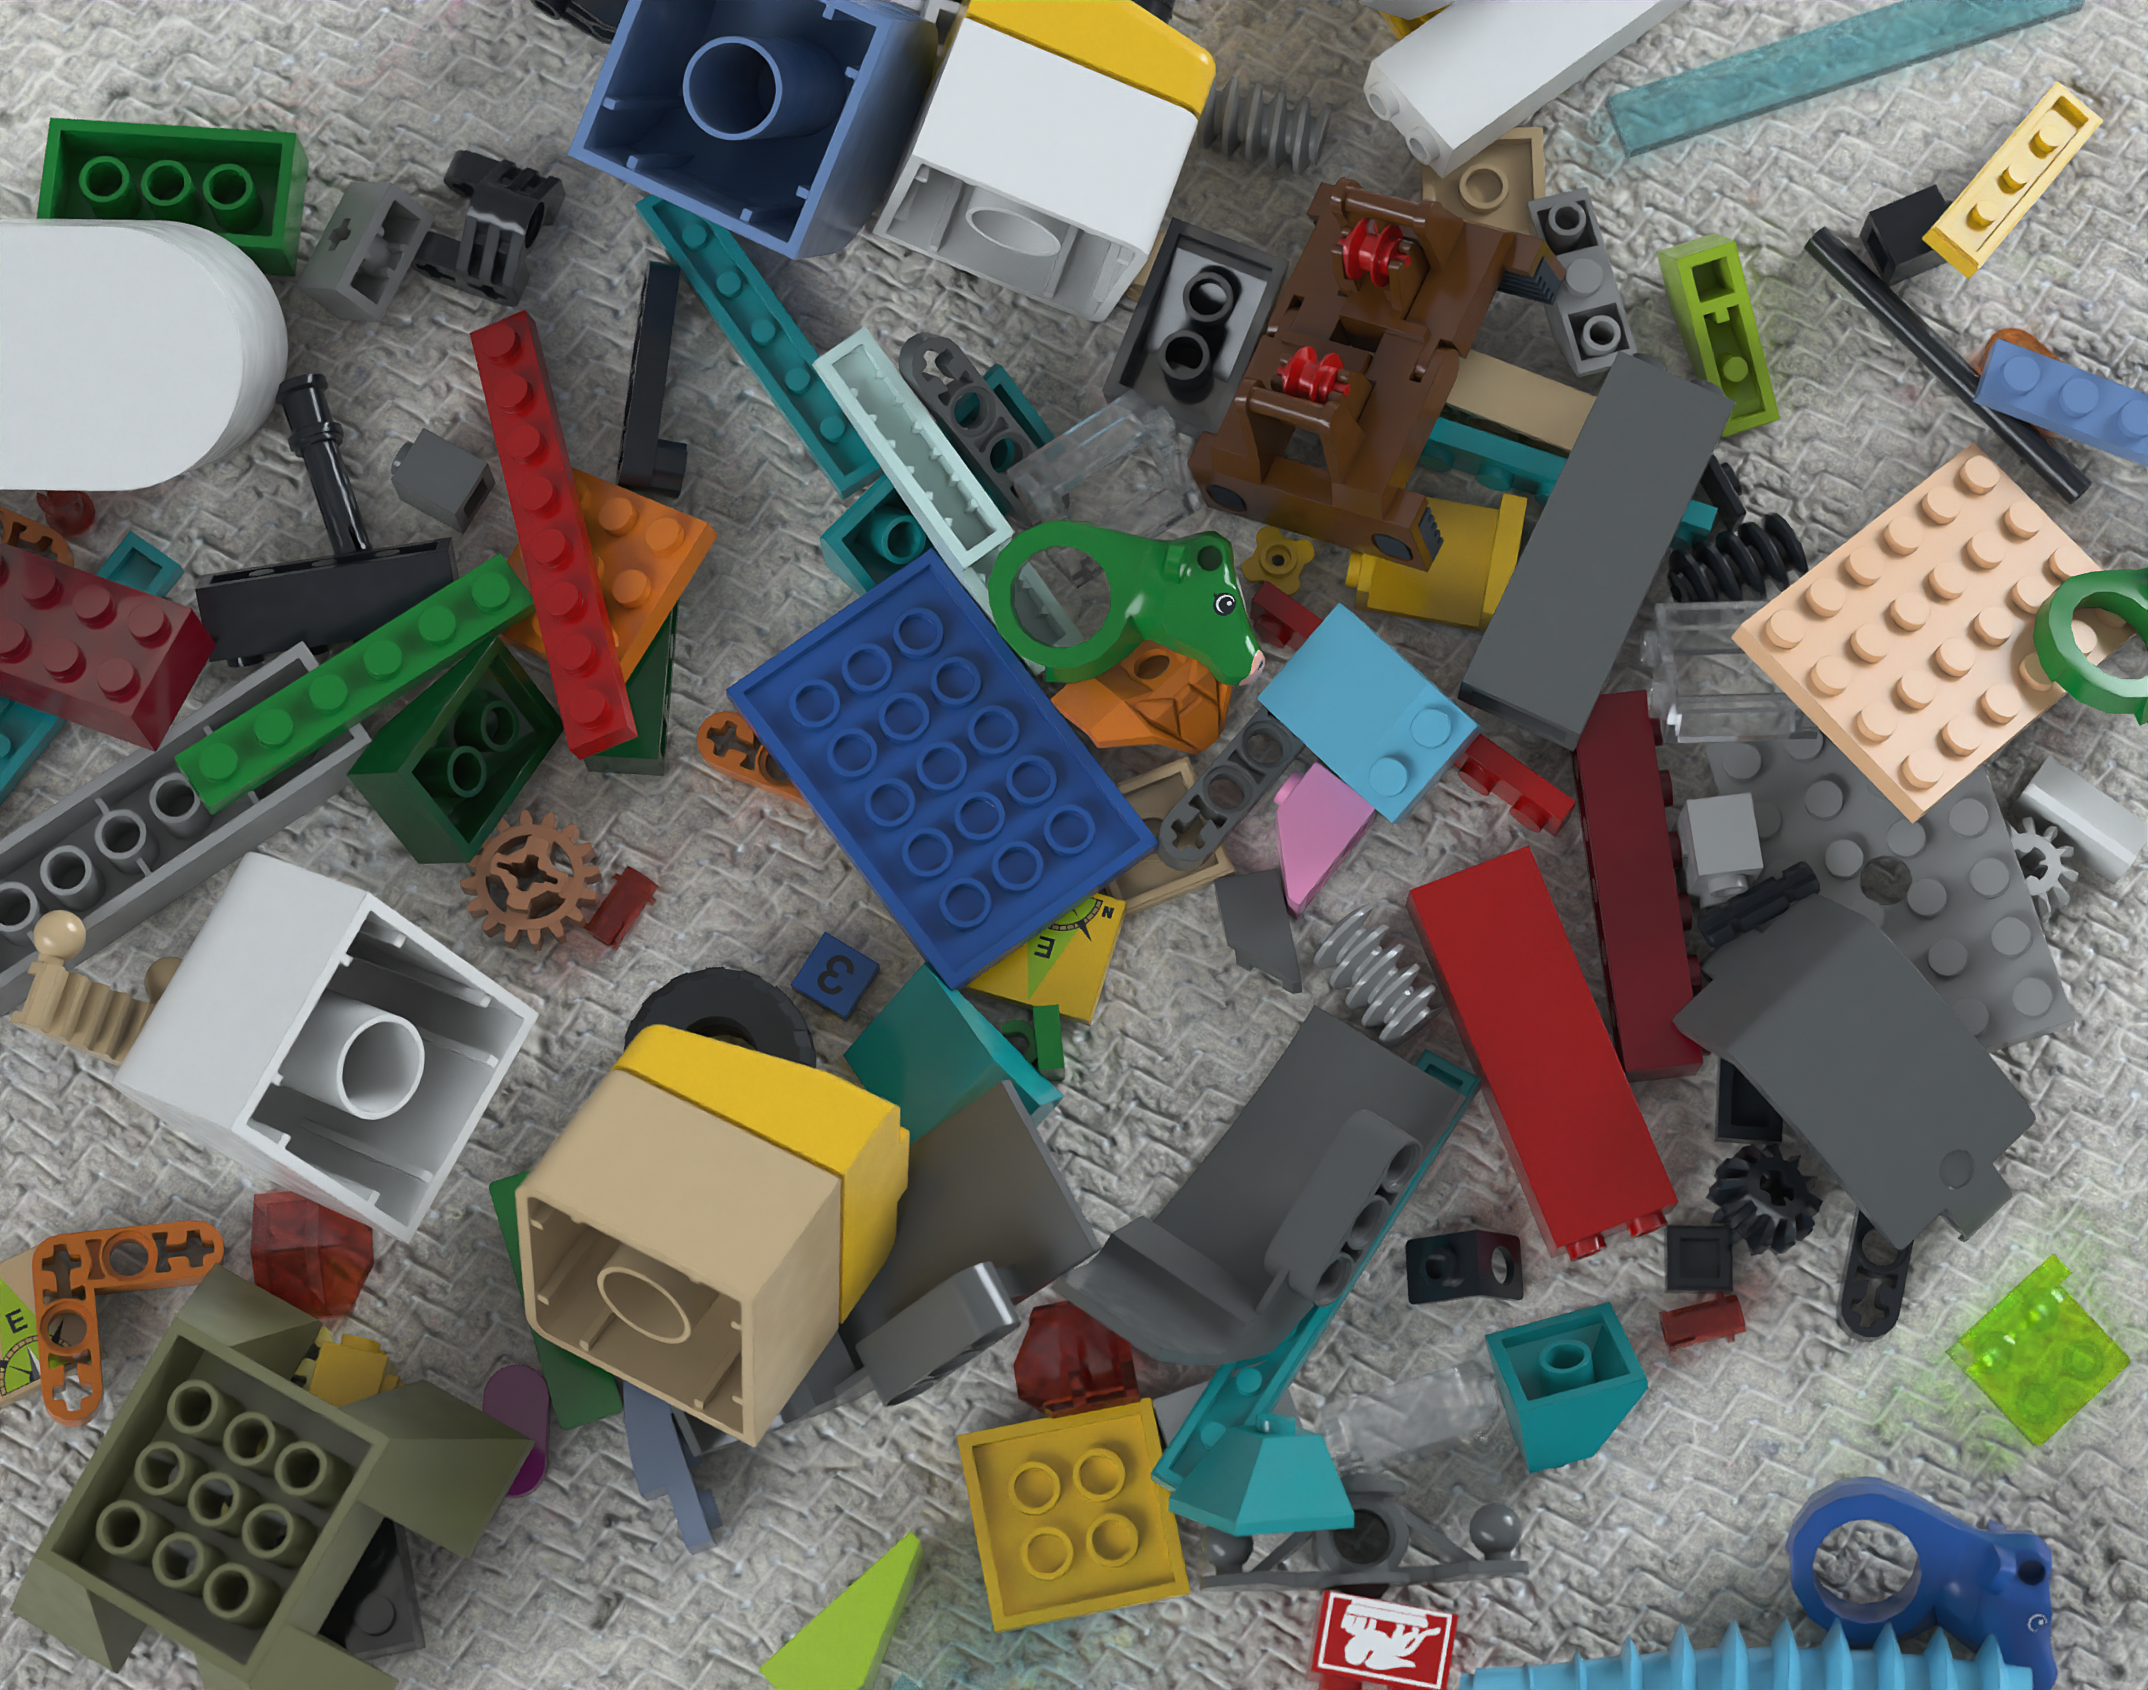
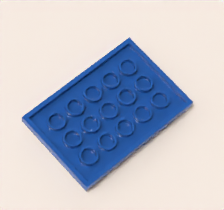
M933 548L920 555L726 689L729 701L925 962L930 964L951 991L961 990L1158 849L1159 841Z

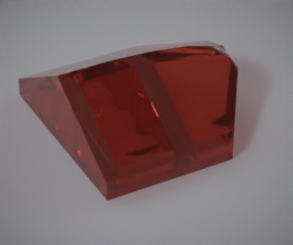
M293 1191L254 1194L250 1253L255 1285L316 1319L349 1317L356 1307V1300L375 1264L373 1228L315 1203Z
M1068 1300L1033 1307L1029 1316L1028 1330L1013 1364L1019 1400L1052 1419L1141 1402L1130 1342Z

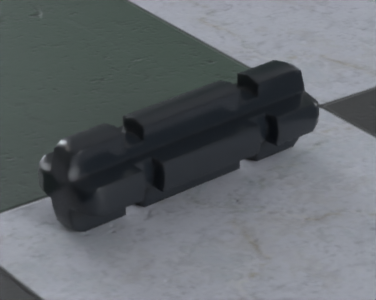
M1800 861L1783 870L1782 878L1776 880L1772 876L1749 888L1746 892L1727 900L1729 904L1724 909L1717 905L1699 915L1697 918L1698 928L1707 944L1711 948H1719L1734 940L1735 932L1742 930L1745 934L1784 913L1789 908V903L1795 900L1799 901L1814 892L1818 894L1820 892V883L1813 869L1806 861Z

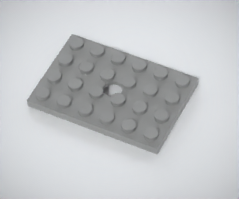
M1805 713L1703 746L1720 796L1751 792L1764 866L1753 886L1772 876L1778 880L1782 878L1783 870L1800 861H1806L1819 880L1820 892L1818 894L1858 912L1874 922L1938 992L1988 1053L2075 1026L2073 1013L1984 764L1912 824ZM1893 859L1905 865L1912 876V885L1906 897L1900 902L1892 905H1879L1876 901L1868 899L1863 894L1860 886L1862 874L1870 864L1877 860ZM1781 915L1764 923V929L1766 930Z

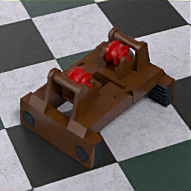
M1345 177L1340 178L1335 185L1321 182L1306 213L1311 220H1314L1315 228L1270 317L1267 336L1262 335L1217 435L1202 431L1187 465L1207 506L1428 572L1444 540L1443 537H1439L1441 533L1437 529V523L1433 522L1435 518L1431 515V508L1427 507L1428 501L1426 496L1405 490V486L1454 386L1459 371L1460 358L1466 359L1496 291L1553 305L1566 270L1544 239L1457 217L1445 209L1439 201L1426 198L1421 203L1389 196L1366 190L1356 180ZM1296 428L1319 434L1328 470L1282 457Z

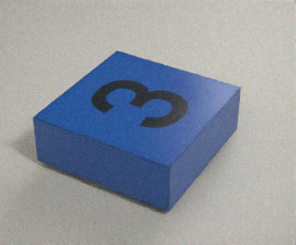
M824 932L793 980L791 987L795 992L847 1022L879 972L880 965L829 933Z

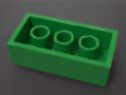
M50 118L36 219L161 220L191 224L209 230L237 246L257 265L264 275L295 276L309 161L297 133Z

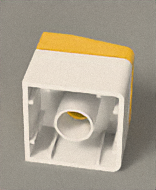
M962 0L872 233L1076 317L1094 322L1104 321L1148 261L1195 133L1198 120L1215 78L1216 66L1212 55L1205 48L1196 44L1132 0Z

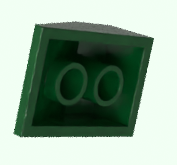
M498 635L488 636L380 728L346 775L418 864L470 863L562 734L564 726L561 717Z

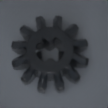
M1752 1143L1749 1146L1742 1147L1731 1159L1726 1158L1717 1167L1714 1174L1716 1182L1709 1188L1706 1199L1719 1207L1713 1213L1711 1223L1727 1224L1731 1229L1728 1244L1738 1243L1745 1239L1751 1257L1757 1254L1761 1255L1767 1249L1777 1256L1778 1254L1786 1253L1795 1245V1242L1804 1240L1813 1231V1226L1816 1224L1813 1217L1820 1211L1823 1201L1809 1192L1815 1187L1818 1176L1802 1175L1797 1169L1800 1165L1801 1155L1791 1156L1789 1159L1784 1160L1778 1143L1767 1145L1761 1151Z

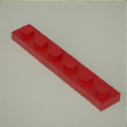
M1266 580L1251 600L1250 619L1255 621L1253 625L1255 631L1267 642L1280 649H1283L1287 644L1297 652L1323 622L1321 618L1268 580ZM1481 733L1454 763L1460 769L1458 776L1466 785L1484 796H1488L1490 792H1493L1512 807L1509 809L1511 815L1520 824L1533 832L1540 833L1544 829L1556 837L1571 817L1576 804L1575 800Z

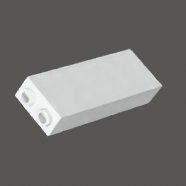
M1459 0L1373 59L1362 91L1366 94L1367 102L1374 113L1383 120H1389L1406 138L1407 146L1412 155L1424 165L1429 164L1443 179L1690 0Z

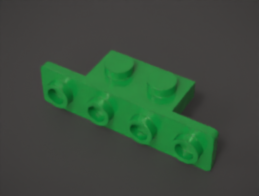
M532 1169L494 1181L489 1185V1191L524 1309L515 1192ZM530 1326L559 1426L563 1430H571L620 1414L623 1411V1403L614 1374L546 1340Z

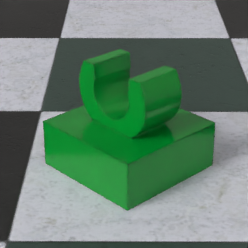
M1058 1004L1033 1007V1027L1021 1020H1012L1002 1025V1035L1005 1038L1021 1037L1027 1041L1029 1049L1023 1056L1033 1066L1037 1063L1038 1071L1049 1082L1065 1080Z

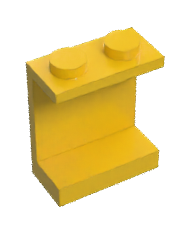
M1503 493L1499 509L1426 497L1428 501L1427 507L1431 508V515L1435 518L1433 522L1437 523V529L1441 533L1439 537H1443L1444 540L1428 572L1351 550L1345 586L1357 588L1354 609L1485 632L1516 568L1528 498Z

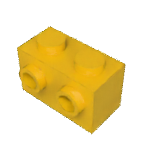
M342 1334L340 1344L323 1340L308 1392L337 1408L404 1386L405 1384L400 1383V1376H397L398 1371L390 1358L386 1356L387 1352L380 1349L381 1343L355 1335Z

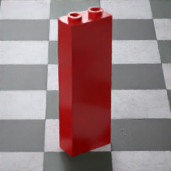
M1529 845L1409 890L1405 906L1475 1076L1481 1078L1482 1093L1550 1258L1568 1253L1571 1262L1578 1261L1606 1249L1607 1244L1604 1238L1628 1230L1631 1238L1634 1239L1666 1226L1668 1223L1665 1215L1671 1213L1679 1201Z

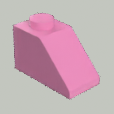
M1316 761L1304 776L1297 771L1293 772L1279 789L1273 802L1279 805L1275 819V834L1287 913L1296 920L1371 827L1376 814V809Z

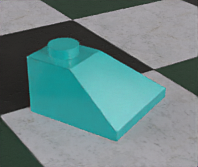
M1610 1302L1485 1335L1486 1346L1511 1432L1529 1474L1560 1468L1569 1463L1594 1457L1649 1389L1647 1377Z
M1262 1414L1256 1416V1425L1229 1427L1169 1497V1511L1233 1536L1354 1528V1512L1322 1435L1297 1427L1296 1417L1290 1415Z

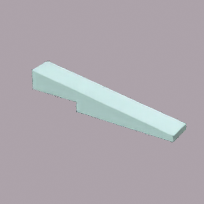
M864 326L815 360L812 366L953 575L997 631L989 605L988 580L998 554L1013 540L1011 537L1015 532L871 333ZM1028 562L1023 567L1015 585V608L1022 625L1035 639L1053 647H1072L1084 642L1085 638ZM1002 637L1032 678L1045 670L1044 666L1019 656Z

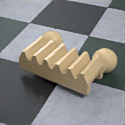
M54 910L48 912L38 920L33 931L34 944L39 952L37 961L31 962L28 974L35 976L23 1010L13 1011L9 1023L120 1067L183 959L163 957L155 961L148 968L144 979L145 990L150 998V1002L133 999V995L111 990V986L87 980V976L65 971V967H63L64 962L76 957L84 948L86 929L80 918L69 911Z

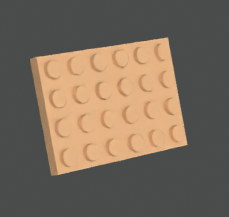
M1972 442L1742 623L1731 639L1900 812L1914 824L2068 693L2055 681L2052 683L2041 667L2033 640L2036 613L2043 602L2070 577L2103 570L1975 442ZM2081 608L2073 612L2071 628L2075 642L2086 659L2097 668L2138 634L2135 628L2119 615L2101 608Z

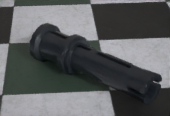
M312 373L293 377L280 383L275 403L283 406L292 434L288 438V445L290 451L295 453V456L304 460L334 555L374 549L369 541L340 453L339 446L343 443L344 432L341 424L333 421L324 394L328 389L326 377L322 374Z

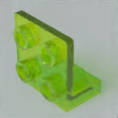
M2054 1253L2031 1271L1945 1351L1954 1363L2034 1447L2043 1445L2130 1364L2129 1356L2062 1287L2061 1283L2072 1272Z

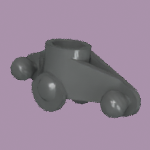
M1356 1472L1340 1477L1353 1512L1369 1514L1379 1520L1387 1531L1389 1538L1388 1548L1377 1561L1361 1565L1351 1563L1343 1558L1335 1546L1333 1538L1334 1529L1294 1532L1250 1572H1243L1242 1565L1249 1560L1253 1553V1535L1233 1536L1207 1526L1202 1533L1201 1547L1205 1558L1210 1564L1215 1566L1216 1575L1200 1577L1199 1584L1200 1591L1340 1590L1344 1594L1379 1599L1385 1595L1390 1587L1524 1576L1529 1574L1528 1561L1511 1560V1552L1517 1547L1522 1537V1525L1518 1515L1508 1506L1497 1503L1484 1505L1474 1513L1470 1520L1469 1534L1471 1541L1479 1551L1484 1553V1560L1479 1561L1389 1498L1406 1495L1404 1482L1379 1480L1374 1474ZM1409 1537L1448 1562L1447 1564L1398 1567L1407 1552ZM1312 1538L1311 1550L1315 1565L1320 1571H1274Z

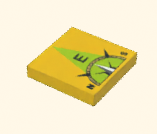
M1099 893L1094 894L966 985L968 992L1031 1010L1036 1006L1058 1004L1060 1018L1091 1026L1125 918L1127 902Z

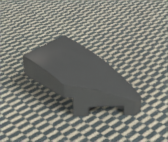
M1277 869L1214 880L1215 896L1227 946L1235 950L1236 964L1250 972L1255 967L1282 981V988L1292 994L1301 993L1302 981Z

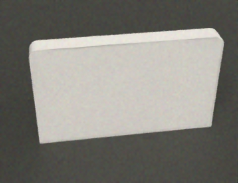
M2050 755L2009 810L2021 820L2024 817L2032 816L2035 830L2041 834L2049 826H2057L2058 834L2053 842L2060 847H2074V857L2114 885L2131 867L2137 858V854L2148 840V823Z

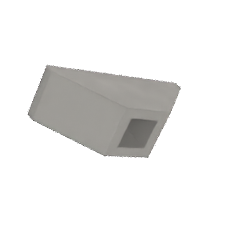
M1584 187L1528 201L1526 210L1530 236L1544 239L1566 270L1553 305L1543 303L1554 342L1578 378L1610 370L1619 350L1631 356L1638 352L1588 188Z

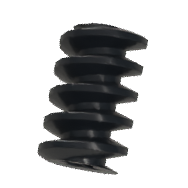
M1770 512L1763 516L1760 527L1755 522L1747 521L1738 528L1737 536L1731 531L1726 530L1718 533L1715 537V545L1711 544L1708 540L1697 541L1692 546L1691 555L1683 549L1674 550L1669 556L1667 581L1680 617L1690 630H1693L1698 625L1697 608L1702 607L1713 621L1718 620L1721 616L1719 599L1725 597L1732 608L1738 612L1743 610L1744 607L1742 590L1748 588L1757 601L1763 602L1767 598L1765 581L1771 579L1779 591L1783 592L1790 586L1789 571L1794 570L1799 578H1801L1809 570L1804 550L1794 530L1778 513Z

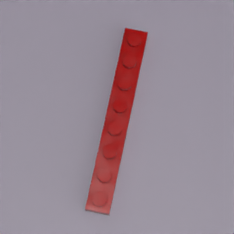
M523 310L471 332L470 337L568 747L579 760H582L636 738L638 734L536 322L526 310Z

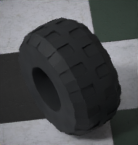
M707 967L704 970L691 973L686 972L670 979L669 983L654 991L642 1003V1007L635 1018L631 1020L625 1034L623 1052L641 1030L651 1025L660 1024L707 1038L720 1035L741 1038L754 1047L757 1052L816 1068L815 1047L811 1032L803 1015L781 989L766 982L761 976L745 970L738 971L725 969V967Z

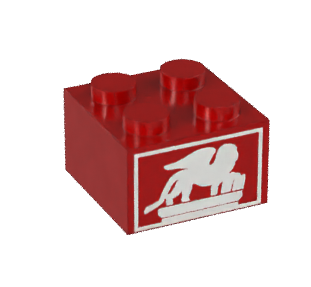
M1324 1590L1318 1601L1305 1680L1318 1682V1690H1447L1459 1615Z

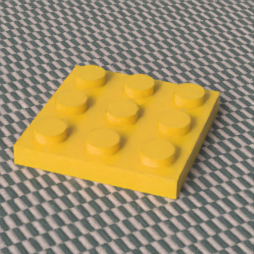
M1151 1397L957 1435L995 1634L1190 1595L1191 1592L1175 1513L1169 1511V1497L1171 1494L1169 1490L1153 1482L1150 1475L1162 1456Z

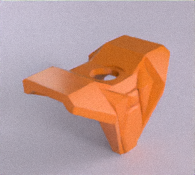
M1145 640L1127 658L1097 678L1077 683H1068L1050 701L1060 714L1085 732L1098 748L1159 744L1196 755L1207 750L1220 738V734L1225 729L1233 686L1225 685L1216 680L1210 670L1199 661L1176 653L1152 640Z

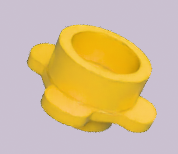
M1265 526L1256 534L1258 545L1252 557L1244 560L1242 574L1250 583L1258 582L1262 586L1268 580L1288 596H1292L1300 589L1301 583L1299 579L1304 566L1314 560V548L1305 539L1294 541L1281 535L1277 527ZM1280 556L1284 559V564L1275 566L1272 559Z

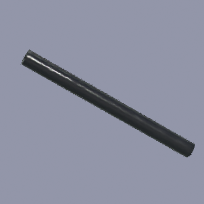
M1826 226L1819 229L1808 240L1804 249L2063 499L2071 505L2087 491L2093 482L2035 426L1973 402L1981 375Z

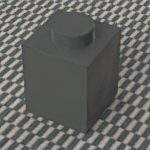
M425 428L422 429L414 443L408 441L400 448L391 467V474H393L391 481L400 500L462 534L465 533L496 484L489 464L486 461Z

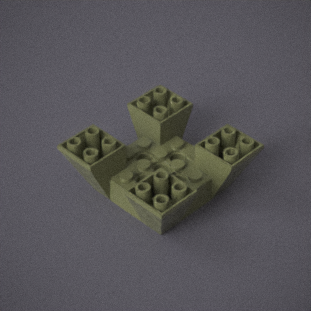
M215 1263L174 1317L33 1555L10 1610L119 1674L144 1629L149 1625L194 1652L204 1690H394L399 1682L398 1679L319 1634L318 1631L384 1516L469 1560L536 1441L425 1379L336 1408L290 1382L321 1329L323 1322ZM268 1435L266 1448L260 1455L256 1456L258 1444ZM179 1464L178 1475L169 1485L170 1474ZM233 1494V1502L229 1511L224 1516H221L224 1502ZM287 1525L286 1537L282 1544L275 1549L276 1536ZM197 1555L196 1567L194 1571L188 1577H186V1570L188 1564L191 1561V1559Z

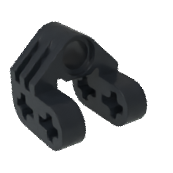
M458 150L454 154L443 182L453 192L470 200L462 239L458 241L445 235L428 231L410 267L431 280L503 306H518L530 279L525 262L527 255L531 252L542 226L554 224L566 194L562 181L551 175L547 178L542 177L537 170L529 167L522 170L517 168L515 162L506 159L500 162L475 152Z

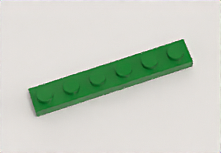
M501 553L177 754L174 756L176 765L210 814L214 815L460 660L488 636H497L536 612L533 597Z

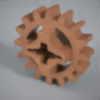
M521 810L519 825L515 827H510L508 822L502 817L497 824L500 834L493 839L488 836L481 846L483 850L481 855H475L470 863H464L469 870L475 873V876L461 880V889L464 894L478 896L466 907L473 919L488 915L482 925V929L488 937L492 938L504 929L505 942L508 948L515 949L520 943L522 936L529 938L535 951H541L544 935L551 933L562 945L567 942L564 926L571 922L573 925L584 929L587 925L585 917L580 911L582 905L590 907L598 906L600 900L597 893L588 888L587 885L602 881L601 871L597 866L584 865L590 862L596 856V853L590 842L575 846L580 837L579 829L575 824L571 823L559 832L558 820L554 813L548 812L543 818L541 825L534 824L528 810ZM526 843L521 849L509 855H504L511 848ZM557 848L570 860L573 868V878L568 877L566 872L554 868L557 859L555 854ZM535 870H539L544 879L543 884L534 882L530 885L528 891H524L519 882L520 877L529 879ZM490 883L496 884L498 889L509 892L505 903L507 906L506 913L493 902L490 893ZM555 905L559 906L551 914L537 918L539 913Z

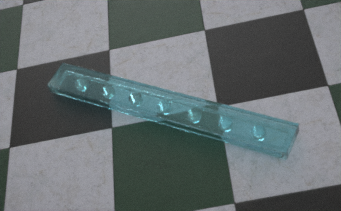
M1904 0L1608 96L1605 107L1624 155L1628 159L2079 12L2085 1Z

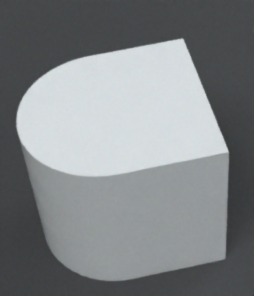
M14 218L0 220L1 490L124 491L153 486L227 456L248 441L264 424L276 404L275 400L279 385L285 380L288 364L287 329L280 303L272 286L257 265L237 246L209 230L174 221Z
M247 852L112 1079L111 1084L155 1116L249 1170L304 1198L409 1244L539 1013L369 892L264 854Z

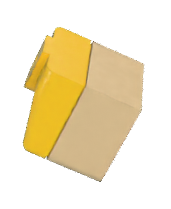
M657 1024L644 1028L633 1039L515 1192L525 1315L528 1323L546 1340L755 1448L839 1329V1323L842 1324L891 1253L896 1239L897 1202L908 1187L909 1130L900 1126V1108L823 1070L666 1025Z

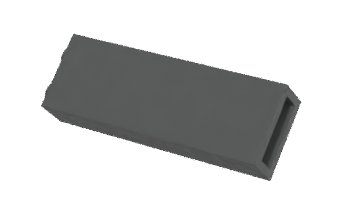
M1620 350L1618 351L1462 679L1457 697L1458 700L1574 752L1728 423L1735 401L1726 398L1722 389L1706 380L1692 379L1688 381L1667 371L1666 366L1661 361L1652 356L1642 353H1635L1631 356Z

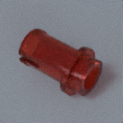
M44 490L47 494L46 496L37 492V502L45 513L47 524L50 528L61 534L62 537L72 538L80 536L88 531L94 523L96 515L94 503L83 491Z
M626 866L621 875L614 873L611 878L615 882L614 886L589 923H586L583 927L587 933L593 934L592 937L614 951L619 949V944L645 906L648 904L653 907L657 901L653 895L659 886L630 866Z
M1722 1291L1714 1293V1300L1670 1311L1663 1310L1658 1312L1662 1335L1669 1353L1675 1352L1677 1349L1720 1338H1725L1727 1343L1735 1342V1335L1746 1332L1743 1312L1736 1294L1724 1297Z

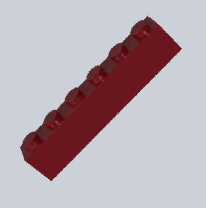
M1646 689L1601 694L1574 752L1570 750L1613 1047L1629 1083L1695 1076L1703 1064V1056L1711 1055L1710 1051L1682 1034L1673 1022V1018L1694 998L1693 993L1701 992L1702 981L1697 955H1687L1683 931L1692 929V913L1688 894L1686 892L1677 893L1674 869H1680L1682 866L1680 839L1676 830L1668 831L1665 808L1673 806L1671 777L1668 769H1658L1655 747L1663 746L1664 742L1662 717L1659 708L1649 709Z

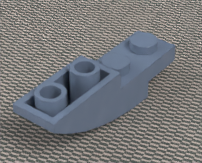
M624 1380L625 1427L630 1458L640 1495L646 1501H650L669 1494L686 1549L692 1555L717 1547L712 1530L723 1526L722 1519L711 1488L699 1492L691 1467L702 1464L701 1456L694 1458L682 1430H678L677 1419L668 1402Z

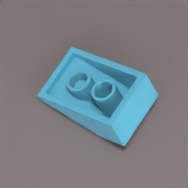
M1341 602L1337 604L1256 698L1345 783L1392 824H1401L1485 728Z

